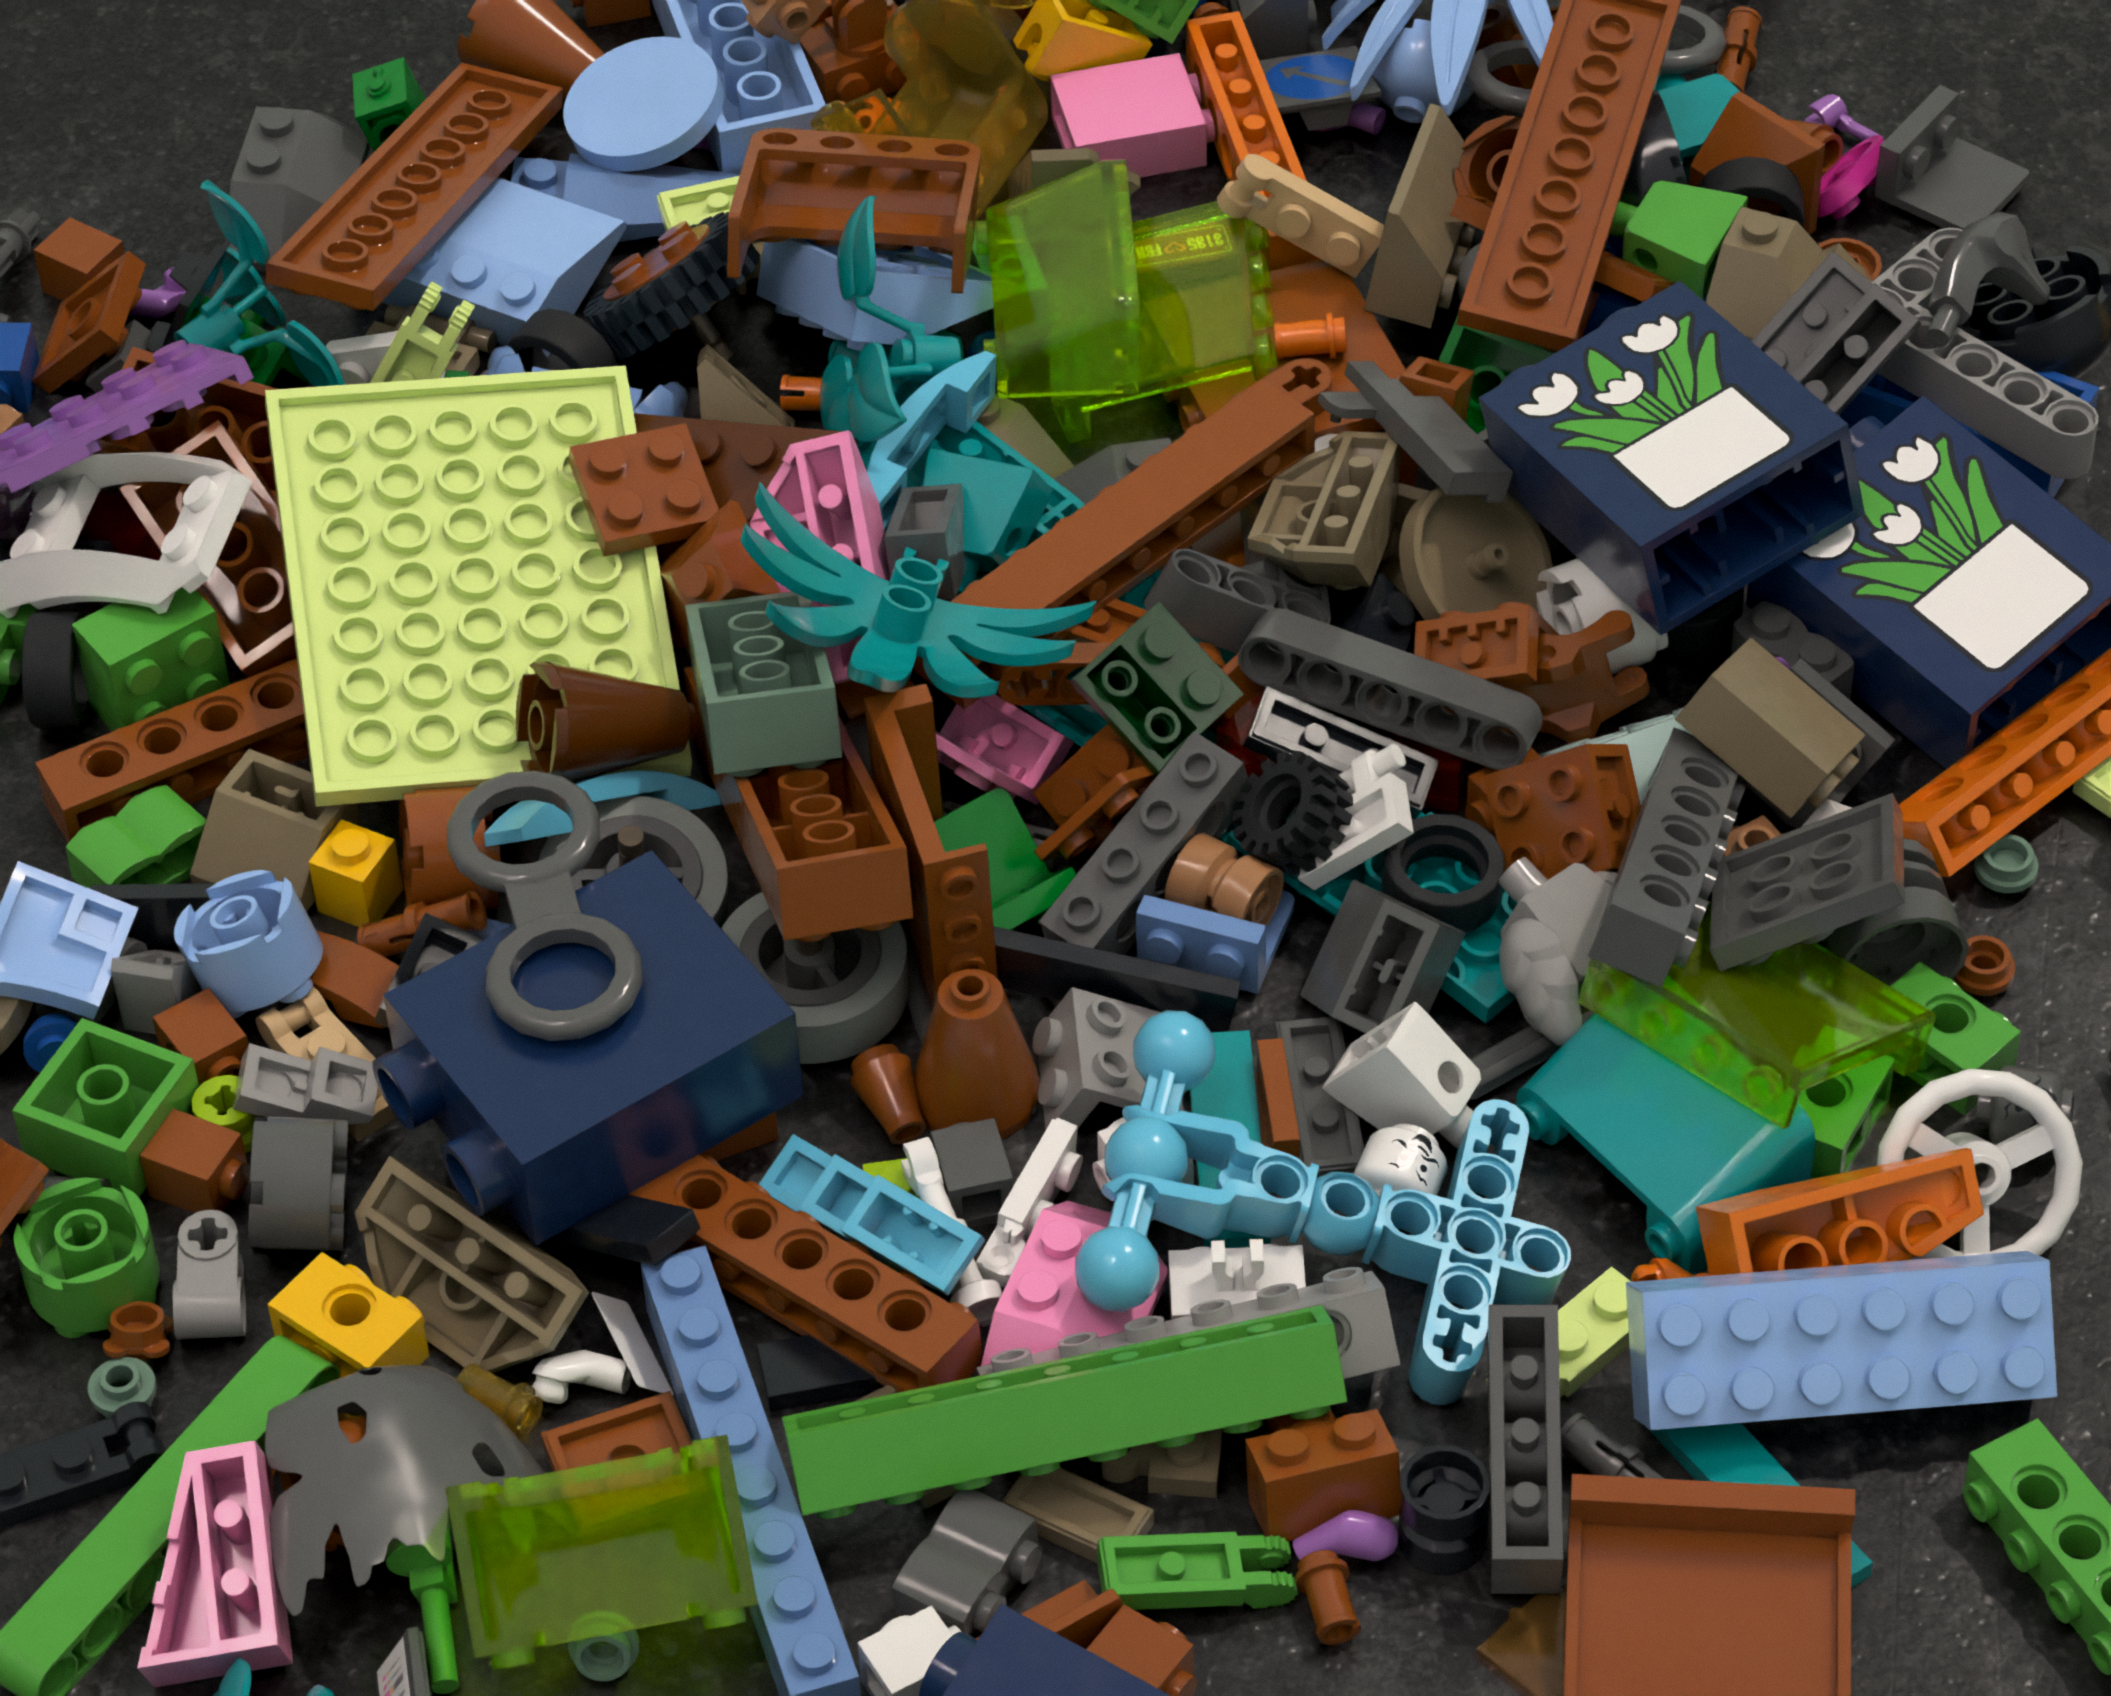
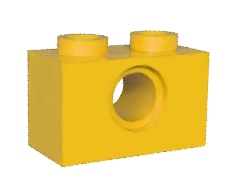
M323 1252L268 1303L274 1337L277 1335L285 1336L338 1365L340 1378L353 1374L360 1369L396 1364L421 1365L429 1357L424 1328L425 1320L420 1310L410 1300L402 1296L392 1297L373 1285L369 1277L358 1267L352 1264L343 1266Z

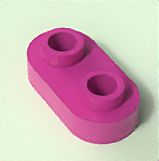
M1881 135L1872 136L1851 148L1822 176L1817 218L1829 215L1832 220H1836L1845 216L1860 203L1861 200L1857 195L1863 189L1876 184L1880 145L1884 142Z

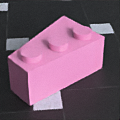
M255 1440L185 1453L167 1533L169 1545L161 1581L156 1582L152 1604L155 1607L146 1647L141 1649L137 1667L154 1688L224 1676L237 1657L246 1660L250 1665L251 1671L293 1664L287 1607L279 1590L271 1548L269 1516L275 1504L272 1470L267 1462L266 1455Z

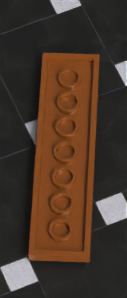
M1561 0L1459 308L1457 325L1558 351L1576 341L1677 21L1681 0Z
M461 63L266 263V283L289 289L297 295H313L340 302L350 309L374 311L558 113L563 104V88Z

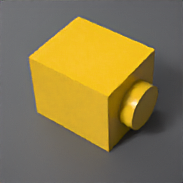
M344 820L339 821L308 862L317 911L357 927H361L364 923L380 921L403 890L395 839Z

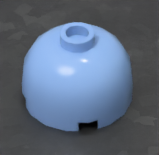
M1414 19L1412 28L1403 27L1372 74L1382 92V97H1379L1381 101L1393 111L1396 117L1409 123L1423 122L1430 103L1440 106L1433 70L1431 21ZM1466 79L1452 114L1467 103L1472 94V91L1466 85Z

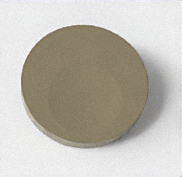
M1437 487L1424 494L1411 507L1404 520L1400 534L1399 559L1402 577L1413 604L1424 620L1438 619L1442 613L1448 611L1477 613L1495 610L1496 606L1506 602L1530 604L1538 612L1536 593L1547 589V582L1539 581L1538 576L1541 571L1553 567L1551 553L1535 519L1508 492L1504 502L1486 503L1479 495H1446L1440 487Z

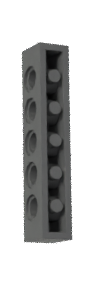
M1675 727L1650 779L1588 953L1590 958L1659 987H1662L1672 965L1684 969L1699 934L1697 930L1709 903L1707 899L1719 872L1717 871L1728 844L1726 840L1738 813L1736 810L1747 786L1746 783L1737 780L1738 773L1695 736Z

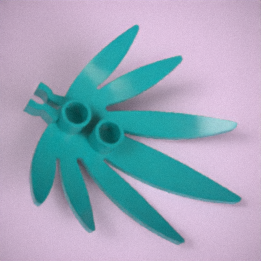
M759 482L755 503L772 532L789 552L765 539L746 523L740 537L744 549L775 581L804 598L822 604L833 605L829 607H789L775 604L769 600L765 610L767 617L790 637L811 646L834 647L845 644L857 636H862L852 652L847 668L848 676L857 683L884 692H895L905 686L910 678L917 656L923 659L924 669L930 681L938 689L949 695L961 698H979L996 695L1000 681H994L986 676L960 650L979 660L1004 666H1036L1066 659L1072 655L1076 640H1046L1031 637L1061 631L1088 620L1092 616L1096 601L1058 608L1004 609L965 605L938 599L937 595L942 588L950 562L938 559L935 566L928 561L915 558L917 550L908 547L905 548L902 558L896 561L890 581L885 580L852 562L811 533L776 501L761 482Z

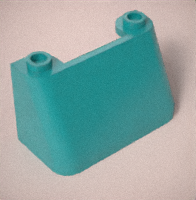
M1634 977L1621 985L1518 1090L1516 1096V1106L1524 1112L1529 1122L1528 1137L1533 1140L1540 1139L1546 1144L1553 1145L1567 1137L1569 1132L1647 1206L1645 1239L1656 1258H1667L1693 1275L1701 1273L1708 1268L1695 1206L1760 1189L1811 1179L1815 1130L1804 1108L1666 981H1664L1662 987Z

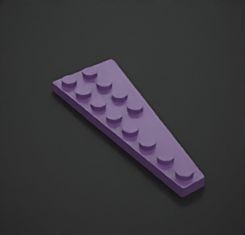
M185 340L168 344L153 354L155 362L135 372L133 367H129L105 378L101 382L104 388L102 391L85 400L82 395H76L57 403L49 410L52 417L34 427H31L30 423H23L3 432L0 435V490L9 487L11 493L91 456V454L102 449L98 439L109 434L111 440H119L131 435L134 436L151 428L150 424L155 420L152 413L162 409L163 412H172L183 407L189 410L204 402L202 396L206 394L207 387L224 379L237 381L242 385L253 379L254 376L244 356L205 347L202 344L190 343L187 345Z

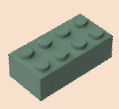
M791 591L685 605L692 672L714 774L727 773L734 777H748L756 775L768 767L791 765L795 768L809 769L819 767L829 759L842 758L836 690L825 648L811 646L795 640L780 630L765 614L769 600L782 606L813 607L812 600Z

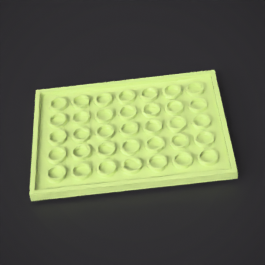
M626 366L265 390V408L315 807L403 800V793H414V790L477 786L484 781L505 773L522 772L520 760L532 759L529 742H517L515 729L516 701L519 683L523 674H535V671L529 666L533 662H552L680 690L656 546L603 557L569 463V450L571 446L637 433ZM689 740L686 748L681 753L604 774L625 771H658L679 776H691L692 757Z

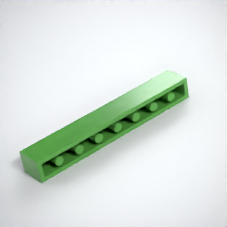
M1318 1305L783 1416L782 1421L802 1516L815 1513L818 1518L833 1519L851 1514L857 1509L856 1504L884 1499L885 1503L891 1505L910 1503L922 1498L925 1495L924 1490L952 1485V1488L955 1490H972L990 1484L993 1481L992 1476L1020 1471V1474L1024 1476H1039L1059 1469L1061 1466L1060 1462L1076 1458L1087 1456L1090 1461L1105 1462L1125 1456L1128 1453L1129 1447L1155 1442V1445L1158 1447L1171 1448L1188 1444L1196 1439V1433L1222 1428L1225 1433L1231 1434L1253 1431L1263 1425V1419L1289 1414L1293 1419L1316 1418L1327 1414L1331 1410L1330 1405L1347 1402L1334 1322L1324 1307Z

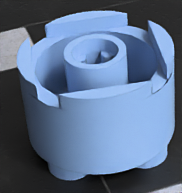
M253 870L230 876L205 890L210 900L198 910L194 911L191 904H189L178 917L174 928V939L202 991L209 988L233 1019L244 1015L248 1011L268 1006L277 1001L282 1003L298 1001L311 991L313 981L310 976L321 961L323 944L296 891L287 878L284 877L283 882L278 881L272 871Z

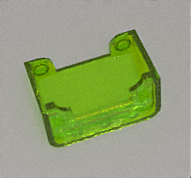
M1101 160L987 208L986 220L975 221L976 256H988V266L991 272L994 339H983V352L988 351L996 355L997 399L1139 393V292L1126 160Z
M721 1435L692 1441L693 1445L679 1448L680 1452L673 1453L672 1447L660 1449L656 1453L524 1478H518V1476L505 1478L504 1485L499 1486L498 1482L482 1484L481 1481L445 1487L474 1658L491 1657L493 1670H500L535 1663L533 1649L700 1617L703 1620L704 1630L745 1623L744 1609L757 1606L758 1602L728 1436Z

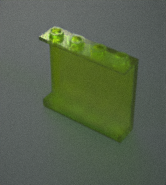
M1217 201L1046 244L1047 288L1049 290L1048 324L1051 404L1069 443L1091 438L1090 410L1251 370L1255 380L1258 381L1269 374V369L1277 367L1274 344L1270 334L1266 333V329L1274 327L1271 304L1267 294L1263 293V289L1271 287L1269 267L1264 254L1260 252L1261 249L1268 248L1269 246L1266 228L1246 217L1239 219L1228 216L1220 209Z
M1712 901L1708 903L1697 930L1699 932L1697 940L1684 969L1672 965L1662 987L1591 958L1578 999L1579 1004L1782 1129L1790 1127L1801 1091L1867 1062L1887 1055L1895 1058L1894 1071L1902 1076L1919 1070L1937 1016L1934 1012L1817 943L1806 945L1799 942L1775 951L1767 960L1751 967L1737 965L1720 972L1710 952Z

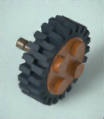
M721 212L713 218L711 216L705 218L697 226L695 224L689 226L687 221L680 222L658 239L661 246L656 249L653 248L643 258L639 253H635L621 261L610 271L614 278L607 284L609 287L600 290L594 296L595 299L587 304V309L584 310L583 314L591 326L602 335L616 359H621L623 356H632L638 350L640 352L650 348L655 341L661 342L668 338L675 330H681L686 326L701 348L708 344L726 361L733 356V352L724 339H720V333L706 315V312L711 309L714 303L722 301L730 294V289L738 287L746 280L745 276L751 274L756 269L755 265L760 263L761 256L751 243L747 250L740 278H727L729 212L725 214Z

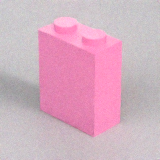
M1180 53L1050 75L1052 120L1063 149L1090 148L1099 153V161L1116 162L1140 175V178L1207 166V143L1214 142L1215 140L1213 118L1209 109L1201 110V92L1198 78L1195 73L1187 74Z

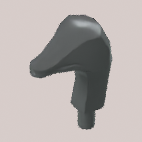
M1997 212L1973 222L1963 229L1947 249L1937 273L1927 308L1930 314L1934 316L1926 333L1927 339L1932 344L1937 346L1947 345L1956 326L1963 324L1971 316L1980 281L1992 283L2015 293L2032 305L2042 306L2047 302L2050 296V287L2039 274L2029 248L2026 230L2017 215Z

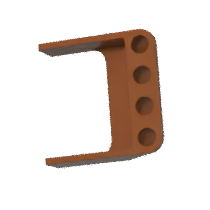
M770 128L754 133L750 139L728 215L727 278H740L748 247L756 240L776 243L785 241L788 238L812 239L814 243L822 246H838L843 229L855 209L866 197L877 196L873 205L875 248L880 250H896L904 245L928 247L930 251L935 253L953 254L951 293L963 294L975 233L981 163L980 148L973 143L955 139L788 128Z

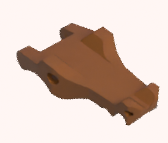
M1613 610L1605 613L1597 622L1572 634L1550 635L1539 632L1537 682L1507 687L1532 698L1540 707L1543 720L1542 727L1538 733L1551 734L1567 743L1585 738L1594 739L1601 722L1648 695L1650 686L1643 668L1638 666L1626 667L1613 678L1606 654L1631 642L1634 638L1635 630L1631 616L1625 611ZM1442 706L1446 711L1456 714L1451 708ZM1499 726L1504 732L1508 734L1513 733L1508 728ZM1432 747V750L1438 756L1447 761L1459 757Z

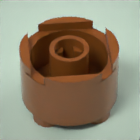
M476 786L414 790V793H403V800H399V838H403L404 858H401V870L406 906L420 901L432 905L473 891L480 896L486 910L498 909V891L482 888L462 875L447 851V822L457 803ZM492 811L479 823L473 835V841L479 851L492 860L500 862V845L486 847L484 833L489 828L488 825H485V822L493 821Z

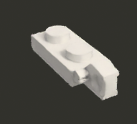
M1060 1118L1051 1120L998 1212L997 1226L976 1261L982 1279L995 1280L999 1282L1001 1287H1006L1042 1209L1055 1205L1053 1201L1060 1190L1069 1192L1074 1186L1083 1162V1156L1076 1153L1077 1125Z

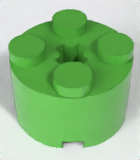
M88 1177L60 1182L42 1191L37 1201L29 1209L30 1213L26 1216L21 1226L17 1223L14 1231V1246L29 1301L36 1313L42 1319L52 1324L57 1333L64 1337L78 1338L88 1332L108 1329L107 1324L110 1323L111 1313L116 1308L130 1302L145 1301L154 1304L156 1302L160 1267L147 1212L139 1197L132 1190L120 1185L121 1191L102 1186L101 1179Z

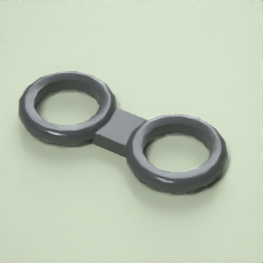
M1680 5L1674 28L1694 35L1701 43L1691 48L1667 50L1660 74L1678 75L1696 72L1715 64L1727 47L1723 28L1709 15L1691 7ZM1524 40L1494 43L1474 53L1465 78L1466 85L1480 100L1499 109L1524 114L1532 89L1509 86L1496 80L1490 73L1503 66L1537 64Z
M536 770L505 773L480 783L457 803L447 822V851L462 875L482 888L506 893L515 930L497 945L486 966V996L499 1019L519 1033L548 1041L582 1039L609 1028L631 1009L643 984L642 957L627 933L606 919L582 914L580 911L571 877L589 863L600 841V814L587 792L565 777ZM537 800L553 804L567 813L573 823V831L566 844L552 856L534 863L512 865L492 860L479 851L473 841V835L483 818L494 809L514 801ZM575 942L595 947L607 955L615 967V975L608 989L593 1002L576 1009L552 1011L535 1007L521 998L513 987V978L520 964L535 951L553 944Z

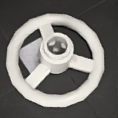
M1967 1069L1930 1081L1897 1109L1879 1143L1876 1166L1903 1161L1907 1147L1923 1156L1962 1148L1972 1150L1984 1215L1960 1230V1251H1955L1940 1244L1922 1257L1914 1256L1913 1259L1915 1260L2029 1251L2040 1256L2060 1239L2079 1202L2083 1161L2072 1123L2045 1090L2011 1072ZM1971 1095L2002 1097L2029 1111L2039 1124L1994 1145L1976 1135L1965 1132L1953 1133L1943 1137L1922 1122L1943 1104ZM2052 1150L2056 1163L2053 1195L2040 1220L2014 1244L1990 1251L1989 1205L1998 1201L2006 1192L2010 1184L2012 1169Z

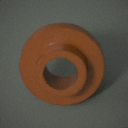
M1978 935L1967 939L1969 949L1966 961L1953 978L1954 982L1966 992L1980 996H1990L2005 991L2012 984L2016 969L2015 961L2010 954L2009 948L2004 942L1992 936Z

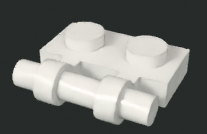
M1391 744L1379 752L1368 750L1352 760L1350 769L1339 774L1350 787L1346 792L1353 796V805L1344 809L1352 814L1350 825H1340L1338 831L1346 836L1340 845L1335 841L1330 843L1328 848L1333 855L1326 862L1316 857V869L1306 872L1300 868V874L1298 875L1300 882L1316 890L1414 833L1406 782L1393 774V772L1406 764L1405 756L1397 745ZM1298 803V804L1295 806V808L1292 810L1293 813L1296 812V810H1297V808H1298V806H1299V803Z

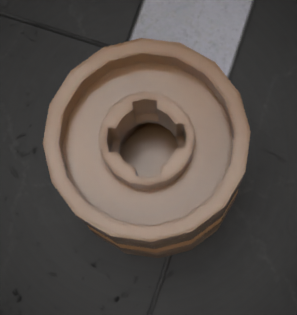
M1200 833L1187 842L1175 860L1166 883L1165 900L1266 925L1267 927L1278 908L1283 893L1284 875L1280 869L1251 855L1239 858L1238 851L1234 847L1205 833Z

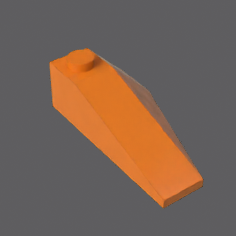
M1969 1148L1760 1189L1695 1206L1708 1272L1712 1276L1910 1260L1914 1256H1924L1984 1215L1972 1150Z

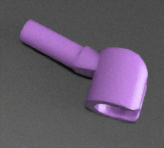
M1837 95L1823 96L1809 105V109L1814 113L1807 117L1805 122L1830 125L1833 129L1837 128L1861 141L1879 135L1848 116L1846 105Z

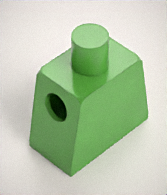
M1661 180L1653 183L1638 207L1619 202L1609 235L1623 239L1622 259L1675 283L1681 281L1706 302L1722 242L1740 207L1747 208L1748 197Z

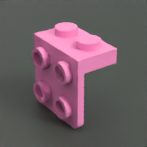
M998 695L981 697L965 710L956 704L940 733L936 731L938 763L940 762L954 771V774L985 792L1002 788L1010 794L1012 800L1018 795L1035 805H1038L1039 801L1033 792L1060 768L1074 744L1072 740L1013 704L1007 703Z

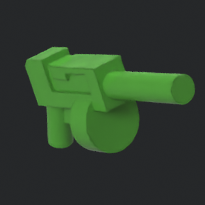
M448 1514L445 1557L442 1562L433 1558L425 1547L421 1545L406 1546L394 1538L388 1544L385 1556L386 1565L391 1572L409 1577L411 1592L421 1605L431 1690L438 1694L451 1693L459 1687L449 1604L458 1602Z

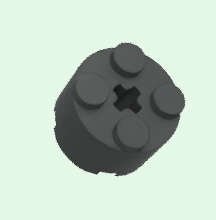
M255 1117L250 1168L249 1247L278 1250L343 1251L344 1198L346 1197L348 1163V1120Z

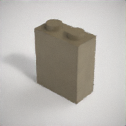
M1751 637L1707 679L1675 718L1679 724L1789 818H1792L1806 802L1817 809L1831 792L1839 786L1860 761L1851 752L1866 735Z

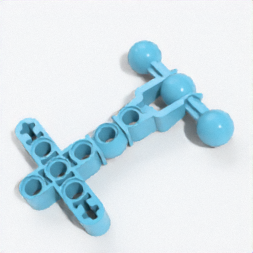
M1165 1010L1150 1017L1140 1027L1133 1040L1135 1068L1145 1081L1140 1105L1125 1106L1123 1108L1122 1115L1126 1122L1121 1124L1112 1133L1105 1146L1104 1162L1106 1175L1110 1182L1103 1185L1101 1193L1109 1200L1114 1201L1108 1226L1091 1234L1081 1245L1075 1257L1077 1286L1088 1302L1106 1311L1126 1312L1143 1304L1153 1294L1159 1282L1160 1265L1158 1253L1147 1238L1151 1219L1205 1239L1218 1237L1223 1229L1265 1238L1275 1239L1287 1236L1289 1237L1288 1242L1296 1244L1302 1231L1311 1246L1329 1255L1349 1256L1363 1250L1362 1263L1369 1264L1372 1260L1381 1269L1391 1274L1428 1284L1409 1366V1383L1413 1391L1421 1399L1436 1405L1455 1403L1464 1395L1483 1352L1488 1329L1489 1305H1493V1303L1500 1305H1549L1552 1302L1571 1261V1249L1566 1239L1557 1231L1543 1225L1511 1217L1529 1135V1122L1524 1112L1516 1105L1506 1100L1492 1099L1482 1102L1475 1108L1456 1153L1447 1198L1413 1189L1392 1191V1186L1388 1184L1383 1185L1378 1196L1368 1181L1353 1173L1332 1171L1317 1178L1319 1165L1311 1163L1310 1167H1307L1299 1158L1250 1140L1248 1129L1240 1122L1182 1110L1179 1111L1184 1092L1199 1086L1209 1075L1215 1064L1214 1037L1201 1019L1186 1011ZM1489 1144L1495 1146V1154L1486 1153ZM1188 1157L1221 1170L1216 1181L1217 1189L1181 1183L1188 1171ZM1267 1192L1275 1193L1277 1195L1282 1196L1283 1198H1276L1268 1194ZM1475 1193H1479L1487 1198H1482ZM1333 1211H1339L1348 1217L1340 1216ZM1398 1229H1403L1411 1233L1412 1235H1406L1400 1232ZM1462 1247L1469 1248L1475 1251L1477 1254L1470 1253L1464 1250ZM1528 1266H1533L1539 1269L1541 1272L1532 1270ZM1449 1302L1457 1303L1463 1306L1465 1309H1459L1450 1304ZM1442 1347L1453 1349L1449 1362L1443 1359Z

